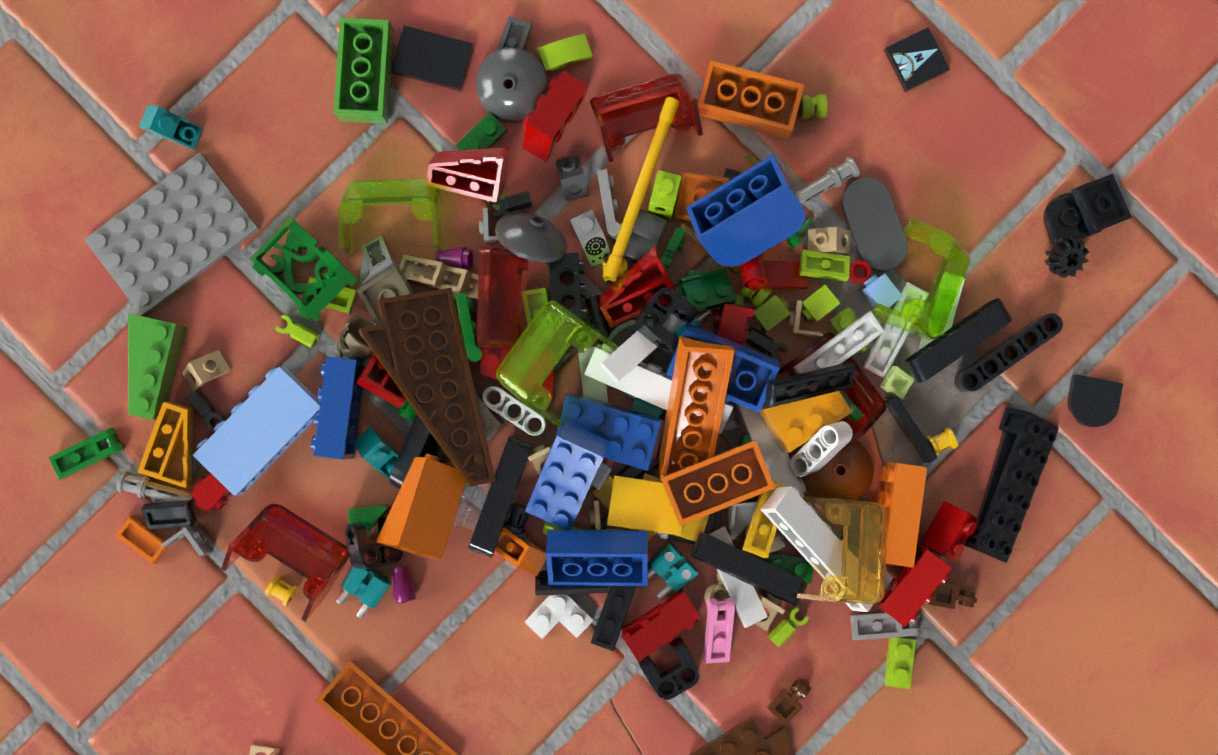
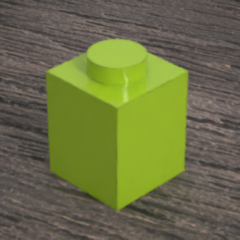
M825 284L802 302L801 315L806 321L809 322L811 320L814 324L837 307L840 302Z
M775 295L757 308L752 318L765 334L791 314L788 311L790 307L784 298H778Z

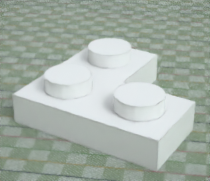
M549 595L525 620V623L543 639L558 622H561L577 638L592 623L594 618L570 595Z

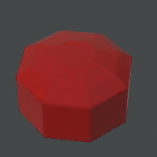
M854 261L850 265L849 280L853 284H863L871 278L872 268L866 261Z

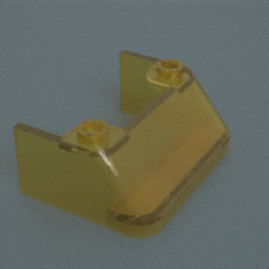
M802 497L806 503L825 505V516L828 521L833 524L843 525L841 576H829L824 579L821 585V594L797 593V598L860 604H876L880 602L885 594L888 525L886 507L881 503L870 501Z

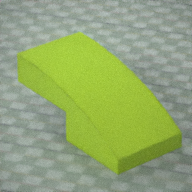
M585 34L558 40L536 50L545 72L564 69L568 64L590 60L593 56Z

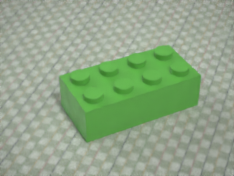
M340 17L334 115L340 122L388 124L394 29L389 20Z

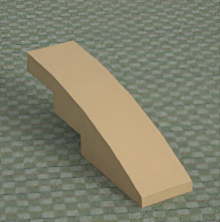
M403 255L399 266L408 282L434 290L452 288L453 294L466 293V297H470L471 300L488 304L497 282L492 277L472 274L468 270L450 267L443 262Z

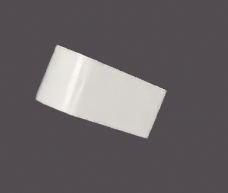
M489 387L484 391V404L526 433L538 436L546 430L547 423L543 416L503 389ZM493 391H498L501 395V400L496 405L491 404L489 401V395ZM514 404L521 407V415L517 418H512L509 415V408ZM533 418L540 419L542 423L541 429L537 432H533L529 428V421Z
M839 421L821 428L790 460L792 473L795 476L804 477L824 467L852 439L853 433L850 425L844 421Z

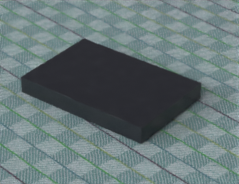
M404 25L391 72L462 91L474 45L473 43Z

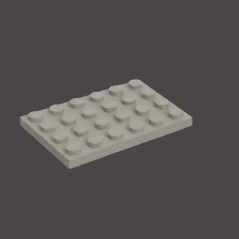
M199 152L85 238L84 241L140 315L147 316L260 230V228L204 155Z

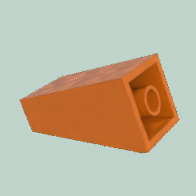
M426 454L425 457L414 458L377 538V543L417 556L442 560L466 483L451 462L446 464L440 463L439 457Z

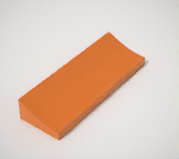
M679 337L657 464L660 482H662L661 477L714 456L735 352L733 346Z
M351 661L348 662L316 699L320 705L378 755H458Z

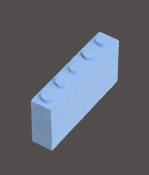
M275 367L271 369L265 376L266 380L260 386H255L248 393L249 398L232 409V415L227 421H221L214 428L215 433L210 438L202 440L196 447L198 450L193 456L234 496L243 495L314 422L316 411L320 409L318 398L287 368Z

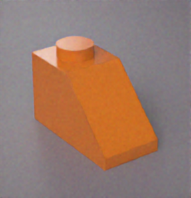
M503 527L495 551L516 568L537 576L546 561V552L517 533Z

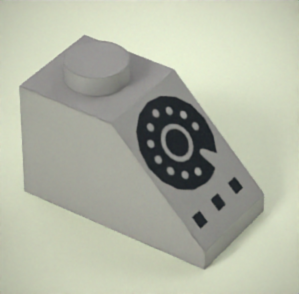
M593 210L571 219L570 223L591 268L601 264L602 260L608 261L611 251Z

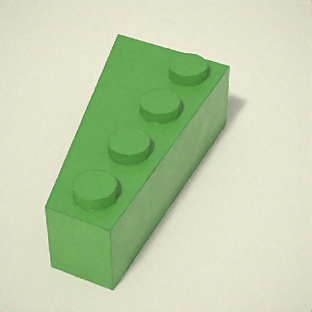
M128 313L129 415L157 420L163 402L169 401L186 326Z

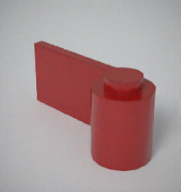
M763 253L740 265L743 285L752 291L760 289H807L809 287L807 277L799 276L800 261L764 260Z

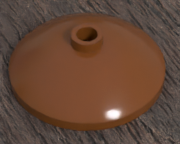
M852 437L850 442L824 467L815 473L801 477L807 492L817 501L829 506H846L859 500L869 489L873 479V462L865 446ZM838 466H842L844 468V472L842 475H838L836 473V469Z

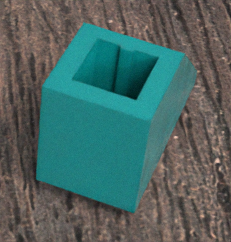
M152 105L147 106L139 125L140 128L192 150L195 149L203 129L159 106Z
M370 426L353 444L365 461L389 479L399 452L383 435Z

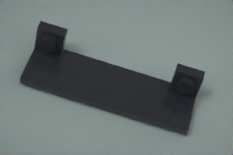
M1011 407L1006 408L998 429L1017 435L983 524L982 526L976 524L974 533L968 537L964 544L966 547L1005 563L1012 553L1017 535L1021 530L1024 517L1030 507L1031 499L1039 484L1040 476L1048 461L1049 453L1059 430L1057 426L1031 412Z

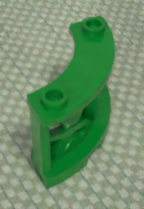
M288 216L277 231L250 257L254 263L251 267L262 277L266 274L299 306L297 311L307 320L313 318L318 322L320 320L318 315L347 284L352 287L358 279L324 246L319 249L316 246L319 242L291 216ZM290 230L284 247L277 244L278 240ZM272 247L283 252V258L276 254L270 255L271 258L276 259L275 266L267 265L262 259ZM303 247L307 248L306 255L301 256L295 254V250L301 253V249ZM320 257L315 267L317 282L310 284L295 283L293 259L299 262H311ZM325 268H328V272L323 274V276L325 277V279H323L322 271ZM283 273L285 282L282 279H280L277 275ZM295 292H297V293H304V294H303V296H302V298H301V297H300L298 294H296Z

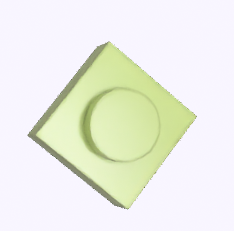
M891 366L880 387L893 397L903 400L914 379L899 367Z

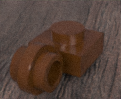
M945 582L937 586L934 590V597L928 604L955 609L956 600H959V605L974 607V603H977L978 598L975 597V592L961 590L960 594H957L958 584Z
M799 677L792 684L790 689L793 693L791 695L783 688L767 706V709L786 726L803 708L797 701V698L803 699L811 691L809 682L806 679L802 680Z

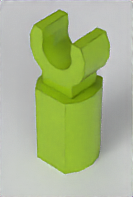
M281 316L282 319L287 321L288 325L284 329L276 326L275 329L282 334L290 333L291 338L310 348H314L317 345L321 336L319 333L300 323L295 324L294 320L289 316Z
M797 606L792 607L789 611V617L783 619L768 635L779 648L796 631L795 628L797 626H802L808 621L806 615L802 616L801 619H795V614L799 610Z

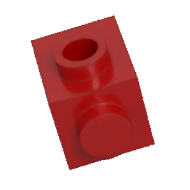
M211 473L207 477H201L194 484L195 489L190 493L195 499V505L204 511L222 509L229 502L227 497L231 494Z

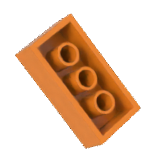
M710 60L696 115L788 139L794 128L805 84Z
M756 440L661 477L680 526L775 488Z
M885 462V466L881 467L880 481H883L882 489L878 491L876 499L877 505L881 506L880 514L875 515L873 528L876 529L875 539H872L870 544V553L873 554L872 558L885 564L914 568L927 467Z

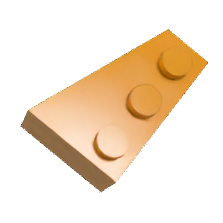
M837 391L762 409L759 415L784 453L793 451L810 440L821 428L840 421L852 413L841 393Z
M171 401L163 402L138 468V473L184 488L192 486L194 409Z

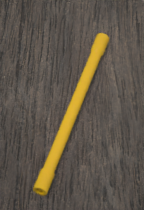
M667 97L665 99L641 173L614 248L606 263L602 277L610 281H616L630 236L668 130L677 112L680 102L675 98Z

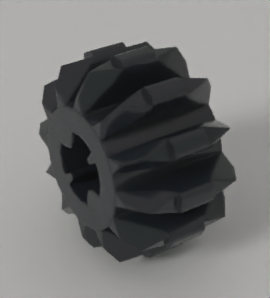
M1067 236L1066 238L1058 237L1057 244L1054 242L1050 243L1052 249L1045 251L1049 257L1044 261L1049 266L1050 272L1066 278L1068 275L1075 277L1077 270L1084 271L1082 265L1089 262L1085 258L1089 251L1085 248L1083 241L1077 240L1073 236Z

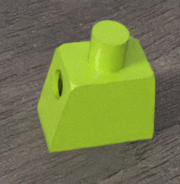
M661 170L657 171L648 213L670 222L681 175Z

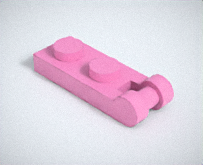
M733 597L724 598L723 601H717L716 598L708 599L703 659L706 664L729 662L735 602ZM724 610V615H718V611Z

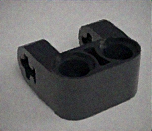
M662 288L648 299L635 320V326L642 335L657 347L668 353H673L679 343V339L663 327L665 321L672 313L680 320L692 323L699 311L695 305L672 289ZM659 297L665 299L666 307L660 304ZM646 316L653 320V327L646 323Z
M382 517L378 521L379 534L387 517ZM362 522L346 526L347 549L350 563L354 568L374 569L398 563L402 559V550L380 543L369 544L367 530ZM387 548H388V551H389L388 557L386 556V550H387ZM365 553L367 554V561H366V563H365V561H364V555H365Z
M681 636L670 642L680 661L676 665L660 674L649 655L639 662L647 680L657 695L664 700H670L697 684L699 680L697 666ZM686 668H691L694 670V674L691 678L685 679L681 676L682 671ZM663 681H670L673 683V687L669 691H663L660 689V684Z

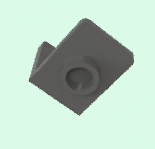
M576 155L557 160L556 166L566 201L588 196L589 192L579 156ZM578 183L582 188L577 193H571L568 190L569 186Z

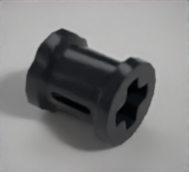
M513 503V511L509 521L505 522L504 526L524 534V526L530 513L525 512V506Z

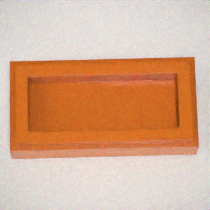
M133 515L127 518L115 535L153 565L158 563L170 547L163 548L161 544L167 540L152 529H148L144 523Z

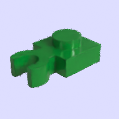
M678 227L662 257L667 270L676 251L681 252L687 239L683 238L685 230Z

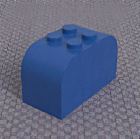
M773 154L686 207L699 242L718 264L729 267L742 265L794 235L802 227L806 216L788 175Z

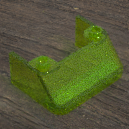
M427 178L358 180L348 183L338 207L339 248L347 254H352V224L357 223L363 217V206L412 205V212L418 220L432 221V244L437 250H443L442 190L426 186Z
M911 218L903 229L905 236L928 244L933 254L944 258L928 300L926 302L919 298L909 299L904 303L901 312L877 303L871 312L877 320L922 338L932 340L940 336L944 331L969 267L970 257L948 232Z
M549 301L542 306L500 364L496 377L502 386L530 409L560 427L562 421L548 407L551 402V394L542 386L550 372L570 345L578 350H587L599 339L614 350H617L619 346L603 332L559 302Z

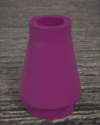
M466 247L437 250L436 261L443 262L450 267L465 270L471 269L473 265V251Z
M407 566L394 568L393 598H396V603L400 604L416 600L415 594L417 591Z

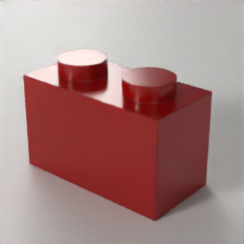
M943 501L920 543L929 550L955 562L956 558L963 553L966 540L974 533L978 519L969 512L947 501Z

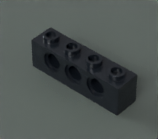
M578 252L565 253L561 259L549 262L555 354L584 353V346H588V331H583L582 322H587L586 307H581V298H586L585 283L580 284V274H584V260H579ZM565 275L574 277V281L569 285L563 284L561 279ZM565 299H573L576 302L575 306L570 309L563 307L562 303ZM568 322H573L577 325V328L574 332L568 333L563 329L564 325Z

